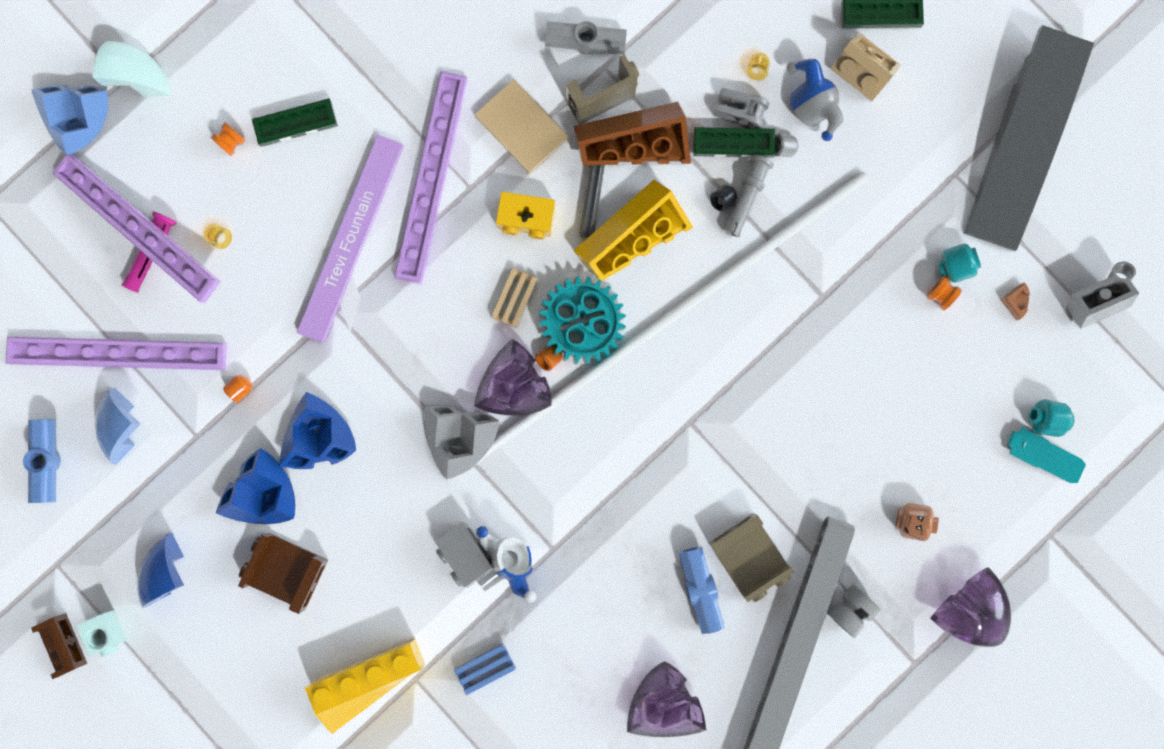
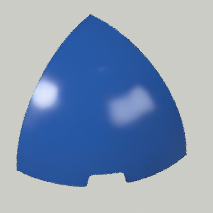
M306 392L299 401L288 424L282 443L279 466L292 469H313L315 463L329 461L331 465L345 460L356 451V443L350 427L331 405L319 397Z
M260 448L240 466L241 472L235 482L227 485L219 501L216 514L236 521L253 524H277L294 519L296 504L290 479L283 467L279 466V462L268 452Z
M173 533L159 540L150 549L142 562L137 580L138 597L142 608L152 605L171 595L172 591L184 586L173 563L183 558L184 555Z

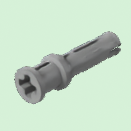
M752 155L750 158L752 163L749 171L741 180L743 188L726 228H724V232L730 235L734 225H736L732 234L734 237H740L756 195L764 189L766 175L769 169H772L774 166L771 160L760 155Z

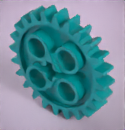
M577 276L574 284H572L567 278L564 281V288L557 283L554 287L556 293L549 291L546 294L550 301L543 300L541 306L547 310H541L538 313V316L545 319L538 323V327L546 328L540 337H549L550 340L546 347L554 345L556 349L553 355L555 356L563 352V361L572 356L575 365L579 362L580 358H583L584 364L588 365L590 357H592L597 363L601 360L600 353L604 357H608L610 355L608 348L615 350L618 347L614 340L621 341L623 339V336L618 331L624 330L626 325L619 323V321L623 320L626 314L618 313V310L624 305L622 303L615 304L614 300L618 297V294L609 296L610 286L602 290L600 288V280L595 285H591L590 277H587L585 282L581 283L580 277ZM591 298L595 302V309L585 307L583 299ZM566 307L569 309L571 317L567 319L562 318L558 313V308ZM597 312H604L603 316L591 318L585 325L580 322L568 329H560L562 325L574 323L579 316L581 319H585ZM594 323H601L605 327V334L596 333L593 327ZM569 332L578 333L581 342L579 344L572 343L568 337Z

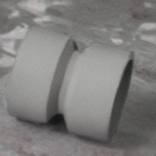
M852 585L844 593V601L842 603L836 602L827 612V615L855 639L865 628L864 621H871L881 609L865 593Z

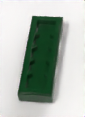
M842 0V29L921 28L924 25L923 0Z
M330 98L252 119L257 142L260 147L338 126Z
M694 127L693 156L751 157L752 155H760L773 158L775 155V129Z

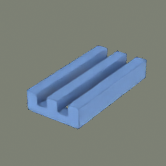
M503 643L455 668L454 672L458 676L465 694L468 695L516 670V666ZM502 652L503 657L467 676L464 675V671ZM507 662L508 666L469 685V681Z

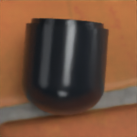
M723 185L710 195L711 205L720 212L725 211L737 200V192L730 185ZM718 197L723 201V205L718 203Z

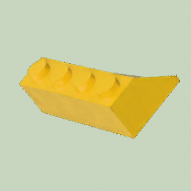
M653 180L573 251L585 268L600 281H603L629 266L632 259L639 255L646 256L652 252L651 248L662 242L666 244L675 239V234L682 230L687 232L694 227L672 191L656 180Z
M412 639L314 680L305 687L315 715L329 732L333 734L409 676L421 671L425 662L416 639Z

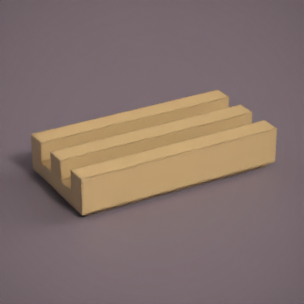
M512 268L491 317L517 329L538 278ZM517 276L520 279L504 316H501L500 312ZM526 280L530 283L512 321L509 317Z

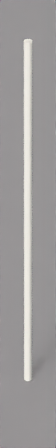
M865 172L857 175L495 437L490 449L479 462L869 181L868 175ZM463 474L454 477V479L456 480L457 478H459V477L462 476Z

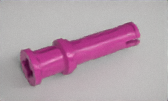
M155 211L152 213V222L168 235L172 225H176L177 221ZM138 251L124 282L121 284V286L136 293H139V289L153 262L142 251Z

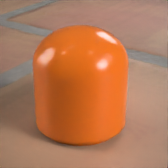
M554 345L548 348L545 346L535 356L537 364L545 371H551L563 359L562 352L556 356L553 355L556 349Z
M237 375L223 387V391L231 400L239 403L252 391V383L247 377Z

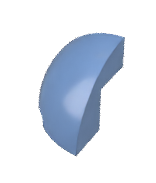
M56 85L31 89L45 127L64 154L69 155L86 147L101 131L108 112L107 90L89 85L79 88Z
M111 388L106 393L98 407L95 419V433L99 447L105 457L115 465L135 445L128 437L141 424L129 413L135 406L116 388Z

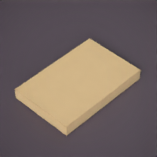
M514 79L474 114L475 118L529 175L568 140L567 134Z

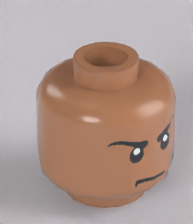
M906 503L903 508L898 509L896 530H900L903 538L927 541L931 533H937L939 517H934L933 509L930 506Z

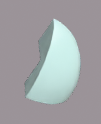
M108 41L101 45L95 58L94 80L102 86H131L142 96H169V86L162 68L146 52L122 42Z

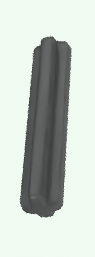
M590 165L579 232L580 237L588 238L595 231L605 165Z

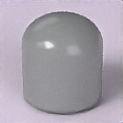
M780 134L775 136L774 156L792 157L797 153L799 143L794 136Z

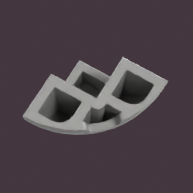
M457 406L425 407L427 440L434 462L441 474L447 480L459 476L474 467L485 456L494 442L499 427V420L478 410L470 413L459 412Z

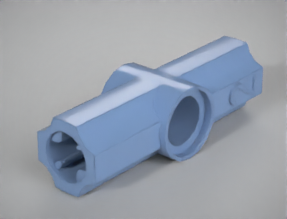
M28 420V452L23 458L24 468L28 471V503L56 502V470L61 464L60 455L56 451V420ZM42 455L45 458L43 467H41L39 462Z
M702 546L679 552V558L686 577V590L690 603L694 606L701 634H711L724 629V621L717 602L719 598L712 574L709 573Z

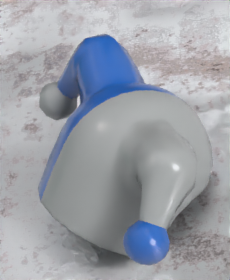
M810 58L797 63L789 62L786 67L788 73L794 74L798 70H802L806 75L805 82L790 95V105L793 112L807 126H815L825 119L828 120L827 130L822 132L821 138L826 142L832 140L833 133L844 120L842 111L838 106L839 92L832 81L824 78L821 65L817 59Z

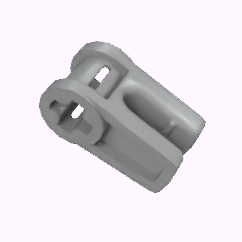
M726 88L721 89L719 94L720 101L742 109L727 106V104H717L713 112L715 117L739 124L745 128H762L763 122L761 120L764 111L770 105L767 99Z

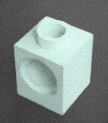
M114 610L76 625L89 657L100 653L101 657L118 650V644L126 641ZM100 630H103L106 634L105 642L99 636Z

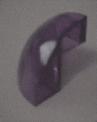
M512 339L497 353L486 369L476 393L474 406L494 414L516 416L542 411L552 406V399L546 377H540L533 367L536 360L520 343Z
M987 567L967 580L964 587L955 595H950L930 619L941 629L964 642L981 647H995L1003 644L1007 638L1011 625V608L1002 583L995 573Z
M664 661L655 666L644 677L630 705L627 732L649 737H678L707 730L700 701L697 696L692 697L685 687L687 679L678 669Z

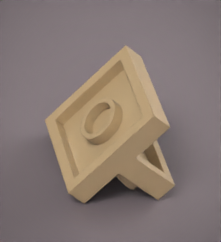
M859 33L848 43L843 53L830 69L869 100L873 101L901 67V64L863 34Z

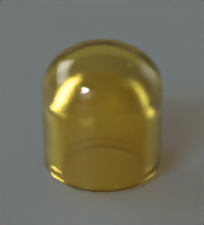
M762 52L753 54L749 59L747 75L753 80L765 79L770 67L769 57ZM758 67L763 69V71L755 74L752 68Z
M214 223L205 228L204 239L218 249H225L232 241V233L223 226ZM224 233L225 241L217 242L218 237Z

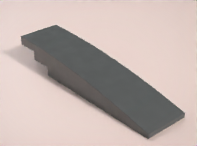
M1044 25L1038 29L1031 52L1025 58L1018 82L1012 88L964 234L1012 251L1018 249L1062 137L1094 42Z

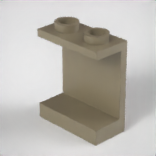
M625 54L620 56L618 77L620 81L589 98H585L576 80L566 84V102L578 125L635 97L639 72L634 62H629Z
M755 513L708 542L747 602L751 600L753 602L759 601L768 594L767 589L773 585L779 587L791 579L789 575L795 572L786 563L762 525L764 523Z

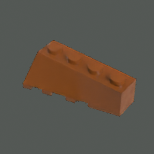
M678 101L573 126L577 149L583 165H618L619 162H631L632 165L642 164V162L669 164V161H681L682 164H691L686 116Z

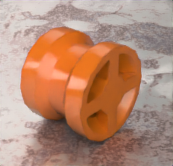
M226 122L221 125L219 133L213 134L210 137L230 156L235 153L237 145H242L245 142Z
M943 276L931 288L926 297L931 301L935 300L938 302L939 307L945 311L956 301L962 289L958 286L953 287L949 283V279Z

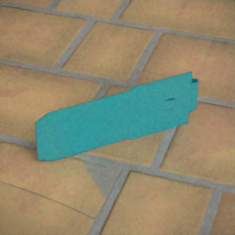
M1021 427L1019 433L1012 431L1006 444L1012 448L1009 453L1010 455L1036 468L1039 467L1069 483H1078L1086 467L1085 462L1081 458L1050 443L1049 440Z

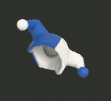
M484 526L477 528L478 543L490 556L494 572L509 582L514 594L524 598L529 603L534 602L536 593L529 590L526 576L533 571L529 546L515 537L498 539L488 533V529Z

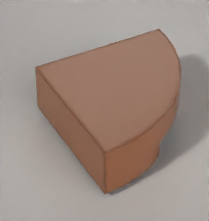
M1025 282L1021 283L1000 299L1016 321L1023 318L1028 311L1029 288Z

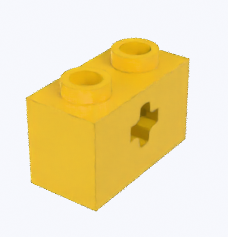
M501 191L496 225L498 229L502 230L503 234L516 236L518 232L529 234L528 237L543 240L545 236L551 237L556 208L555 200ZM525 212H529L531 218H528L527 222H522L521 217L525 215Z

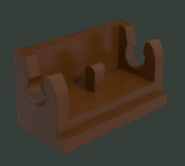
M66 613L52 617L31 628L33 633L39 632L55 669V672L50 674L52 680L88 664Z

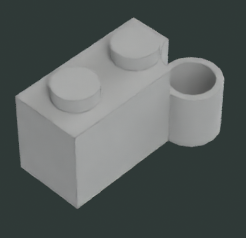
M1127 261L1117 262L1107 279L1071 295L1066 308L1080 329L1132 307L1140 293L1131 282L1136 275V269L1131 263ZM1116 273L1123 274L1126 278H1120Z
M461 522L435 540L439 547L436 550L437 555L444 564L449 563L453 569V572L450 574L459 587L463 585L464 588H469L477 582L486 592L503 580L494 572L490 557L480 546L478 539L468 524Z

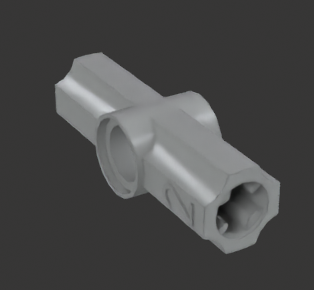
M547 21L545 46L574 49L581 54L601 52L624 55L627 29L599 27L589 21H583L579 24ZM587 34L592 37V40L584 42L580 37Z

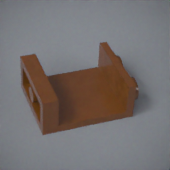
M271 533L262 534L261 537L258 536L252 544L250 551L253 554L249 563L246 562L239 572L241 580L238 587L243 589L251 586L290 604L288 610L300 614L306 610L328 559Z

